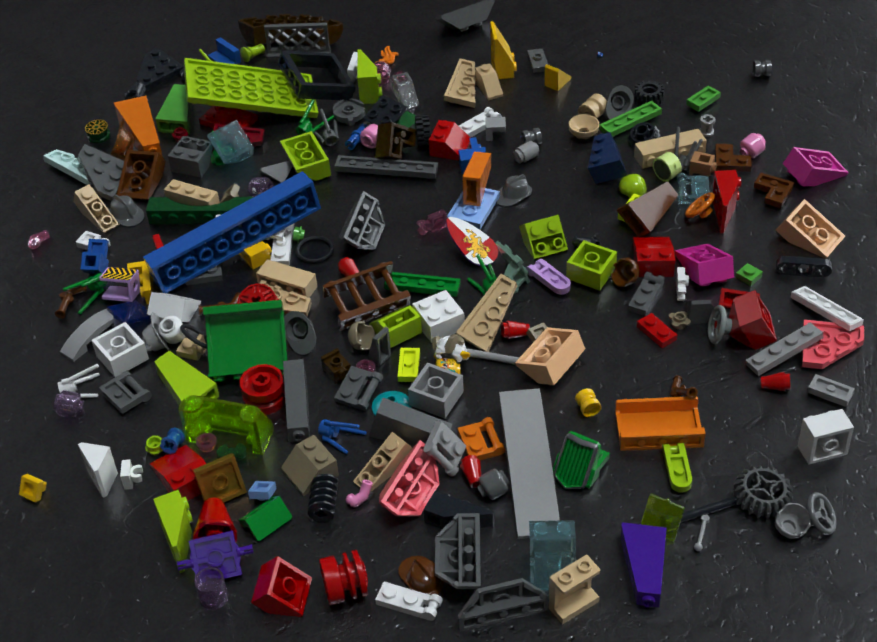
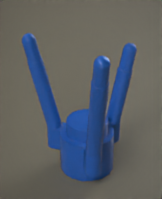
M323 419L318 427L319 435L323 436L322 440L330 443L344 454H348V451L331 439L337 437L339 430L362 435L367 434L366 431L359 430L360 426L358 424L335 422Z

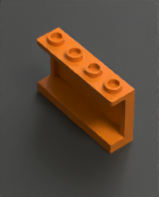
M685 396L616 400L615 418L620 451L662 449V444L675 446L677 443H684L685 448L704 447L706 433L705 428L701 427L698 397L694 399Z

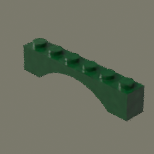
M150 197L146 213L149 224H205L216 218V215H222L253 197H235L228 201L208 206H190L175 202L168 197Z

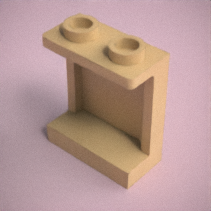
M588 555L583 556L549 577V609L562 624L599 602V596L591 588V580L600 574V568Z

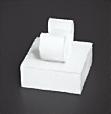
M122 460L120 478L124 490L133 489V482H142L141 474H137L143 473L142 465L132 467L131 460Z

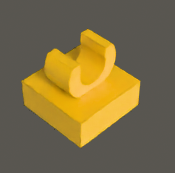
M29 474L22 475L19 495L37 502L41 500L42 492L46 490L47 482Z

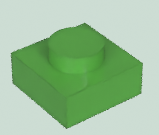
M747 263L736 272V279L752 286L762 277L763 271Z

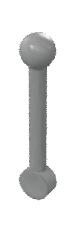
M707 514L701 516L702 524L699 537L694 545L696 551H701L703 548L701 543L706 524L710 520Z

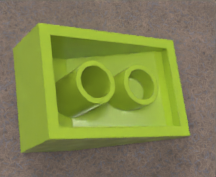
M360 49L357 50L359 98L363 104H373L382 96V87L378 85V83H381V73L377 74L375 64Z
M176 490L153 500L161 527L177 564V561L187 560L189 540L192 534L190 523L193 522L190 511L187 510L190 507L186 497H181L179 490Z

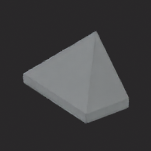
M291 161L263 167L259 171L262 175L283 182L293 165Z

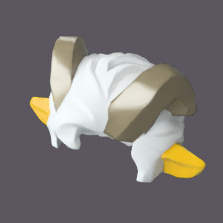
M453 334L440 338V336L432 338V345L435 350L433 357L436 360L454 358L457 362H461L462 360L467 361L469 359L470 353L467 352L464 339L461 336Z

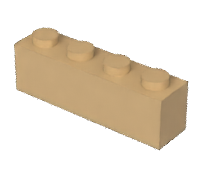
M699 129L680 133L678 157H680V154L687 156L693 142L697 141L698 143L700 139H703V142L697 152H706L707 140ZM676 134L635 143L634 157L641 168L652 167L654 159L666 152L674 154Z

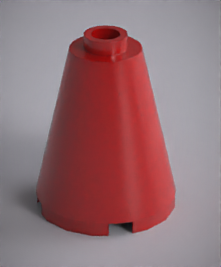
M216 497L205 500L193 533V539L233 530L235 542H237V531L224 502Z

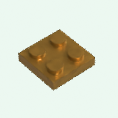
M232 453L193 469L203 501L216 497L226 502L247 493L235 456Z

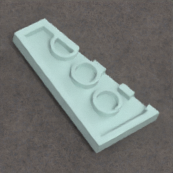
M56 149L43 155L44 162L86 185H92L84 173L82 164H79L73 154Z

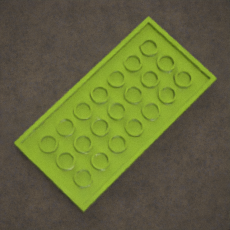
M184 58L186 97L189 103L303 116L311 100H314L307 118L318 117L316 99H298L281 70ZM301 73L305 82L313 83L311 74Z

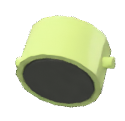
M666 152L653 161V170L662 181L667 182L678 176L682 171L678 157L671 152Z

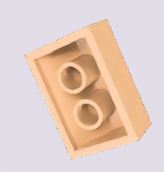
M547 327L515 364L537 383L555 385L576 359L579 358L585 347L578 330Z

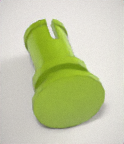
M262 44L254 47H242L240 49L241 57L245 62H249L254 56L265 53V47Z

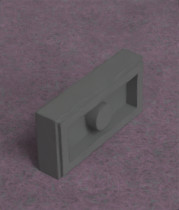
M543 48L527 50V56L533 73L544 72L545 65H548Z

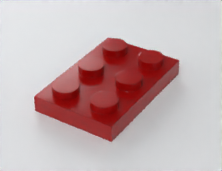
M212 106L199 118V122L201 125L213 129L215 123L251 127L258 120V115L238 108Z

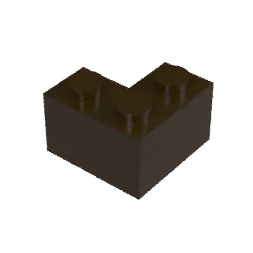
M393 122L379 124L375 158L402 159V148L415 146L416 130Z

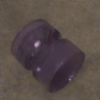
M207 567L199 571L195 576L194 582L200 604L204 608L211 610L225 605L228 600V592L223 573L215 567Z

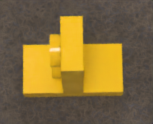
M145 261L127 263V269L139 270L140 283L143 285L140 287L141 297H145L146 304H149L151 292H153V279Z

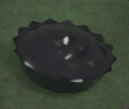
M648 122L638 123L629 133V144H631V147H635V143L659 138L661 136L659 134L660 130Z

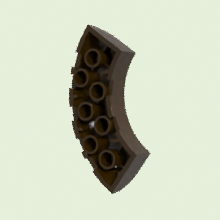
M279 14V17L265 15L266 18L263 19L250 17L238 20L243 38L254 46L266 44L264 25L327 23L329 45L337 42L343 33V23L333 19L326 21L320 16L311 17V15L300 14L298 17L291 16V14ZM317 28L315 31L321 35L324 32V28ZM290 29L284 31L289 36L293 33ZM301 29L299 32L306 35L309 31ZM269 30V33L273 36L278 33L275 30ZM297 34L293 37L297 42L302 39ZM313 34L308 37L313 42L317 39ZM282 35L277 38L281 42L286 40ZM320 40L317 45L323 47L326 46V43Z

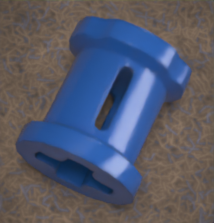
M171 428L167 433V437L161 440V449L169 454L175 453L178 450V445L182 444L185 440L184 432L179 428Z

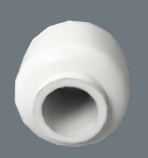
M175 316L165 317L159 324V334L170 344L181 342L185 338V335L180 330V326L183 324L182 321Z

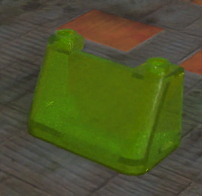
M191 395L184 398L178 408L185 438L188 442L196 443L197 437L205 434L206 437H209L212 430L247 435L246 441L247 444L253 445V453L263 455L274 431L272 421L254 405Z

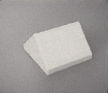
M81 442L78 446L86 470L104 498L108 495L118 474L110 447Z

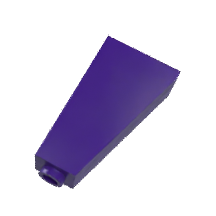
M622 522L621 543L636 605L659 607L667 528Z

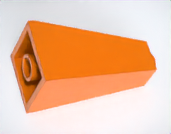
M147 96L114 102L120 130L138 151L159 152L162 156Z

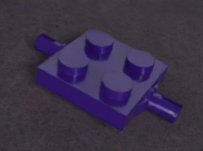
M233 530L189 540L190 559L177 561L179 571L192 568L196 574L198 585L242 575L240 566L241 556L254 554L252 544L239 547L235 542Z

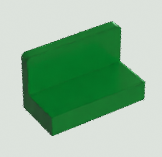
M272 496L238 521L242 527L250 529L256 541H261L292 519V515L280 496Z

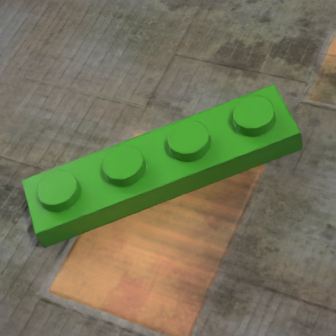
M650 101L599 124V130L604 134L610 132L613 137L633 128L638 123L646 122L661 115L662 108L653 101Z

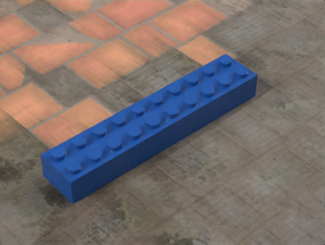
M302 171L145 255L143 258L154 283L162 293H167L241 253L244 249L261 242L321 209L314 183Z

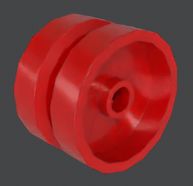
M261 364L247 369L242 374L240 389L244 406L248 411L256 415H270L279 411L286 402L284 377L280 369L273 365Z

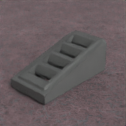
M386 326L373 337L368 361L378 367L391 356L389 329Z

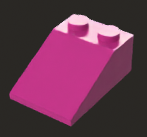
M793 147L783 162L787 172L793 175L801 186H817L847 176L849 173L828 151Z
M710 244L674 250L676 257L682 266L685 267V271L690 279L699 284V286H708L712 282L722 283L726 282L727 279L734 278L733 256Z

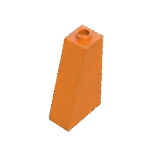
M473 153L463 174L464 205L481 206L491 169V153Z

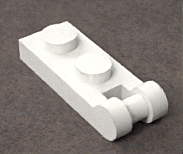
M487 107L484 112L462 123L459 127L470 137H473L485 130V117L502 116L498 112H494L492 108Z
M383 582L375 599L376 605L430 621L435 620L437 615L436 609L441 606L443 601L442 597L437 594L429 595L387 582Z

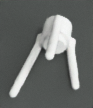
M93 365L58 382L61 397L67 396L68 400L98 397V394H74V392L77 391L76 384L100 375L95 373L77 379L98 368L99 365Z

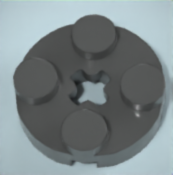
M344 99L338 101L333 106L334 120L346 123L348 126L355 125L357 121L365 116L363 102L357 99H350V101L344 102Z

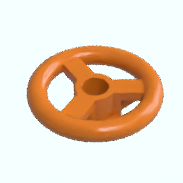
M709 192L696 199L685 212L686 218H693L697 215L701 219L707 217L713 211L710 205L714 201V193Z

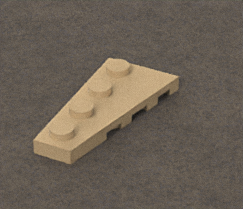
M459 59L444 94L443 101L475 108V62Z
M500 274L456 331V334L481 351L489 352L517 288V283Z

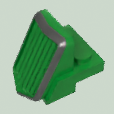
M569 431L565 436L561 451L556 457L553 466L554 476L565 489L590 488L599 477L601 468L609 460L610 453L600 449L601 444L598 441Z

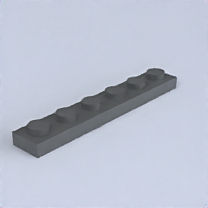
M338 155L335 171L436 179L438 162Z

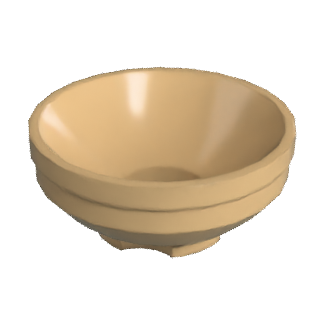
M576 115L569 121V130L579 139H589L598 132L599 121L591 115Z

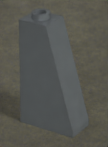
M303 359L283 361L289 442H300L310 437L308 385Z
M382 398L369 437L386 440L393 432L407 444L415 446L419 440L426 444L435 422L442 421L450 430L452 424Z

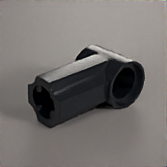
M135 82L130 90L124 93V99L128 100L143 96L146 91L145 85L141 84V82Z

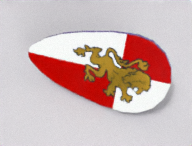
M455 217L447 218L446 226L448 233L459 251L469 262L481 266L476 257L477 254L480 255L485 266H488L489 263L492 264L497 259V245L489 236L464 220Z

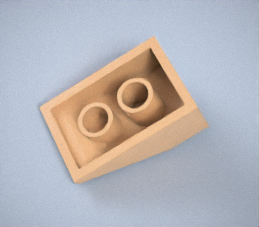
M805 199L776 229L789 243L824 259L832 253L845 237L840 230Z

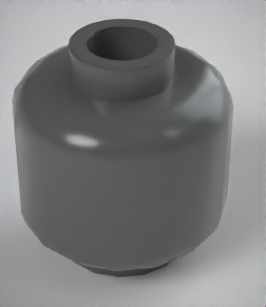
M494 468L479 477L480 485L477 488L483 498L487 496L490 500H495L508 492L510 482L502 470L498 471Z

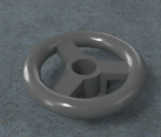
M814 492L810 494L807 500V510L811 519V526H815L822 534H832L836 529V515L831 503L821 493Z

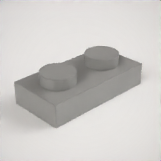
M815 374L807 393L847 407L855 388Z

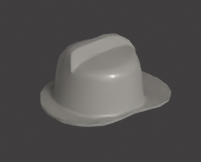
M153 312L151 313V323L142 331V341L145 343L147 351H159L164 348L169 350L167 342L158 331L161 321Z

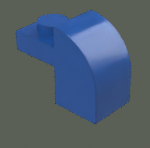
M476 137L469 138L470 149L458 150L461 174H464L474 152L486 153V148L481 147V144L477 143Z
M89 239L88 251L82 252L81 270L84 273L102 274L107 269L109 263L107 259L109 241L107 239Z

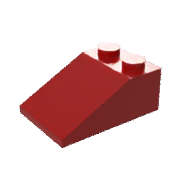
M736 170L714 171L712 193H714L715 198L712 203L720 233L725 232L736 209V201H739L738 188H741V177H738Z
M633 237L634 259L639 267V277H644L646 272H650L657 277L659 275L674 277L675 254L670 237Z
M187 445L178 448L173 454H167L149 463L169 493L179 490L181 497H186L187 501L201 494L193 469L207 463Z

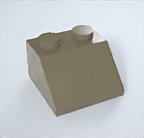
M315 435L296 444L281 467L282 472L303 496L310 493L311 481L315 476L320 474L339 476L337 460Z

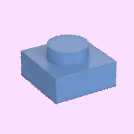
M255 481L248 491L249 499L269 500L276 490V483L273 481Z

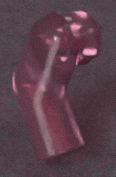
M44 230L30 236L28 247L37 249L43 240L50 238L48 231Z

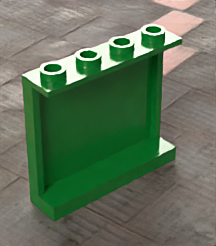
M282 300L203 307L209 363L208 378L213 379L214 382H224L225 378L240 380L242 374L247 369L261 364L277 367L284 376L283 361H288Z

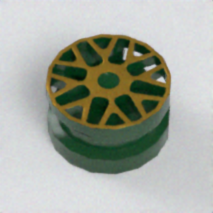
M93 120L85 127L87 138L92 143L105 142L111 136L108 124L104 120Z

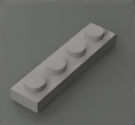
M810 322L746 359V365L756 375L760 376L823 339V332Z

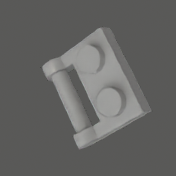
M437 421L423 450L428 456H432L445 468V472L452 477L459 470L457 466L466 445L442 421ZM437 448L449 459V461L437 450Z

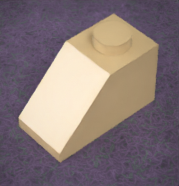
M490 63L475 67V83L488 101L502 97L503 92L497 73Z

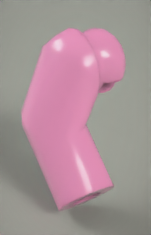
M362 480L359 493L356 495L349 494L346 497V503L355 508L368 500L373 483L369 480Z

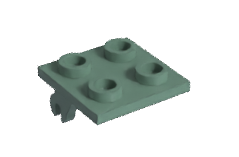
M497 241L496 245L508 265L504 275L517 283V288L514 292L516 294L524 281L527 284L530 282L527 276L529 272L522 265L524 263L517 254L514 256L508 245L505 244L503 246Z

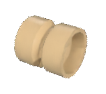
M593 94L579 106L578 115L587 114L598 119L606 112L607 100L600 94Z

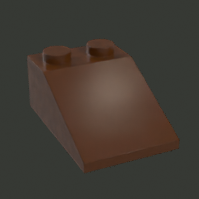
M127 150L116 195H125L136 200H149L163 176L166 160L159 152Z

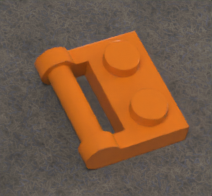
M491 417L484 418L478 423L458 427V435L460 440L466 445L465 452L467 456L475 455L477 459L484 460L505 453L506 449L504 444L500 443ZM483 431H487L493 446L490 448L487 447L481 433Z

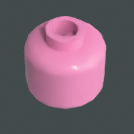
M370 124L361 131L360 139L365 147L376 148L378 125Z
M749 134L740 142L741 154L751 156L753 159L765 150L766 141L761 134Z

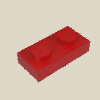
M653 313L637 321V327L661 348L677 340V334Z

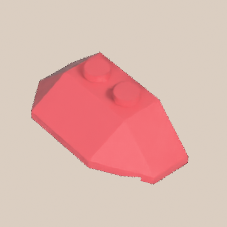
M421 440L417 442L401 461L380 493L379 503L395 516L419 517L432 494L439 486L436 460L424 452L425 444Z

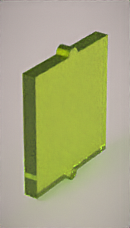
M651 493L641 525L666 527V539L674 542L685 507L671 502L669 498L664 499Z

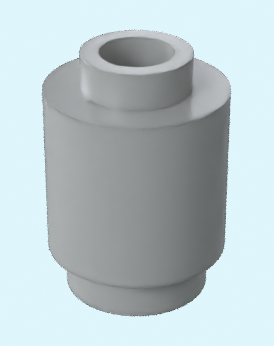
M528 141L517 147L513 152V156L518 163H525L538 156L539 147L535 142Z

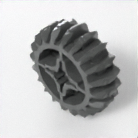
M751 465L749 470L744 469L742 473H739L733 486L734 497H737L736 504L741 505L742 510H748L749 515L756 514L757 519L760 516H764L766 520L770 516L775 519L776 514L785 504L791 503L793 500V487L790 486V480L785 479L784 474H778L777 469L774 471L770 470L769 466L765 469L759 465L756 469Z

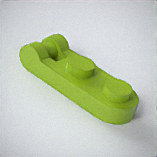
M677 443L675 446L662 444V453L671 488L677 492H687L692 486V475L684 443Z

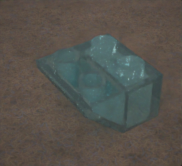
M237 120L207 135L224 164L237 163L253 155L254 147Z

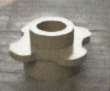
M685 311L669 314V319L672 320L671 324L675 329H684L691 323Z

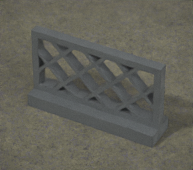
M327 23L264 25L268 62H279L281 51L331 53ZM317 28H324V32L321 35L315 30ZM290 29L293 33L289 36L284 31ZM301 29H307L309 32L306 35H304L299 31ZM269 30H275L278 33L273 36L269 33ZM296 34L302 38L299 42L293 39ZM311 34L317 37L314 42L308 38ZM280 35L286 38L283 43L277 39ZM322 40L326 43V46L320 47L317 43ZM290 41L293 44H295V46L288 47L286 46V44ZM304 41H307L311 45L308 47H304L301 44ZM273 42L280 45L278 48H271Z

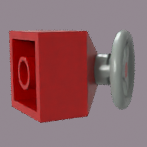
M756 290L733 299L729 318H727L726 310L722 305H717L711 312L708 322V337L713 344L720 342L724 333L754 350L777 342L770 312Z

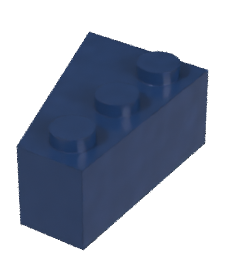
M610 132L594 136L588 170L596 184L628 176L619 149Z

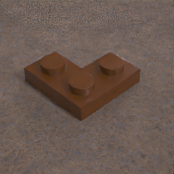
M715 144L716 171L736 170L751 172V156L733 155V144Z
M760 173L754 182V188L768 192L764 203L778 208H782L794 187V182Z

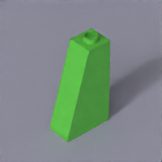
M173 85L155 118L158 132L174 133L176 128L182 127L187 130L188 135L190 134L192 103L187 102L185 85Z

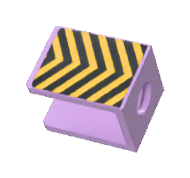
M107 267L99 277L100 281L128 283V287L109 286L102 295L104 300L133 302L140 293L139 270Z

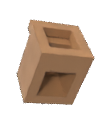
M695 151L690 161L689 175L695 173L710 176L711 172L714 173L717 167V163L714 162L715 155Z

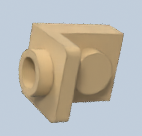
M199 334L197 340L205 343L204 335ZM184 338L176 350L177 356L197 361L206 352L205 348L195 344L188 338Z

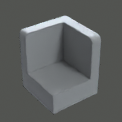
M485 117L486 141H493L494 132H505V117Z

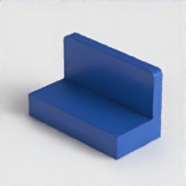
M221 37L216 39L217 51L208 55L210 60L236 65L241 63L239 49Z

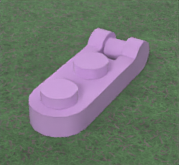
M539 259L534 265L531 264L526 267L530 277L534 276L553 292L562 295L570 291V280L545 260Z

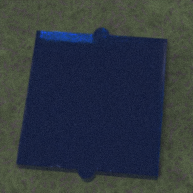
M137 300L107 307L113 318L117 319L121 324L124 322L130 324L151 318V315L147 314L148 310L146 307L142 306Z

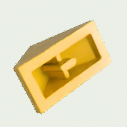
M545 65L546 87L558 91L571 80V76L560 69Z

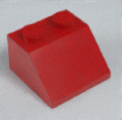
M438 120L429 139L430 156L459 160L458 150L468 149L469 138L471 137L455 122Z
M277 556L261 566L251 603L268 614L301 617L303 616L312 577Z

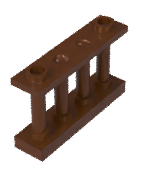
M392 261L382 262L370 269L336 281H329L323 285V297L332 296L341 313L338 315L340 331L350 328L354 322H367L400 308L410 306L411 295L408 290L399 291L390 275L393 270ZM383 277L392 296L382 298L373 280ZM366 283L375 302L365 304L356 288L357 286ZM348 289L358 308L351 311L347 310L339 295L340 292Z

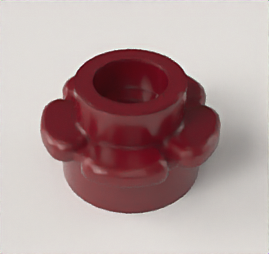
M182 127L176 128L174 133H172V137L176 142H179L183 136H188L187 130Z

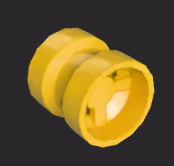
M586 388L576 394L575 400L585 417H592L600 412L601 404L596 399L592 389Z

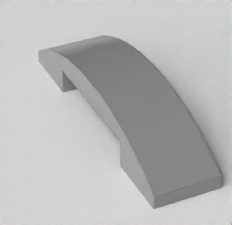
M115 307L107 308L94 314L70 335L61 348L60 354L75 362L88 351L86 345L92 339L96 338L110 325L114 328L128 318V314Z

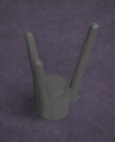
M320 109L326 130H324L322 136L316 131L313 134L321 141L322 145L333 146L340 140L337 121H333L334 130L330 129L323 109Z
M677 127L676 129L674 154L677 157L679 150L680 127ZM700 139L698 143L697 141L693 142L687 156L680 154V157H678L683 170L688 171L692 156L695 151H698L703 139Z

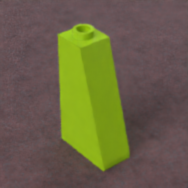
M171 351L166 352L154 361L158 376L189 420L219 397L217 384Z

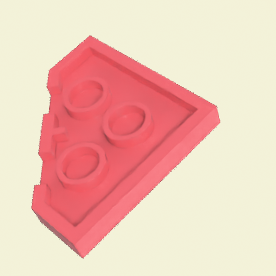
M804 320L803 326L811 322L823 332V339L802 350V367L824 369L861 347L864 343V326L848 331L833 322Z

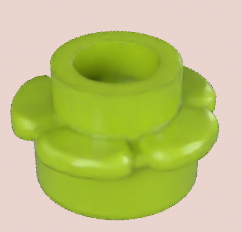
M160 436L148 438L145 446L146 451L152 455L161 453L163 451L160 447L162 438Z

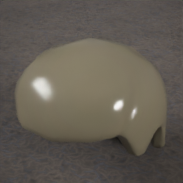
M365 321L354 322L348 331L349 343L355 350H370L372 339L375 336L373 327L365 325Z

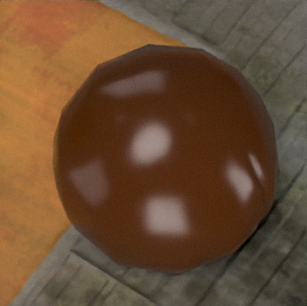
M621 258L614 264L615 270L611 273V278L615 285L627 287L637 281L639 267L631 258Z

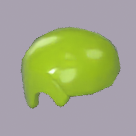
M629 174L620 180L619 191L631 198L633 194L640 196L645 194L647 186L645 180L639 174Z

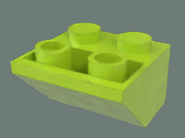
M559 215L519 226L524 245L533 259L568 250Z
M411 305L400 308L369 323L376 334L385 326L389 329L390 348L422 333L421 316Z

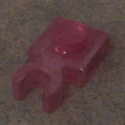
M442 209L428 215V220H419L417 225L420 228L417 231L424 235L429 230L433 233L447 227V213Z

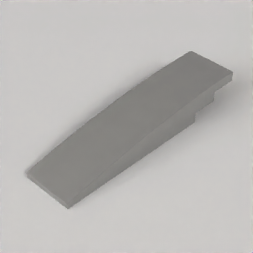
M540 388L499 392L518 539L535 538L539 529L545 527V525H529V521L556 522L560 520Z

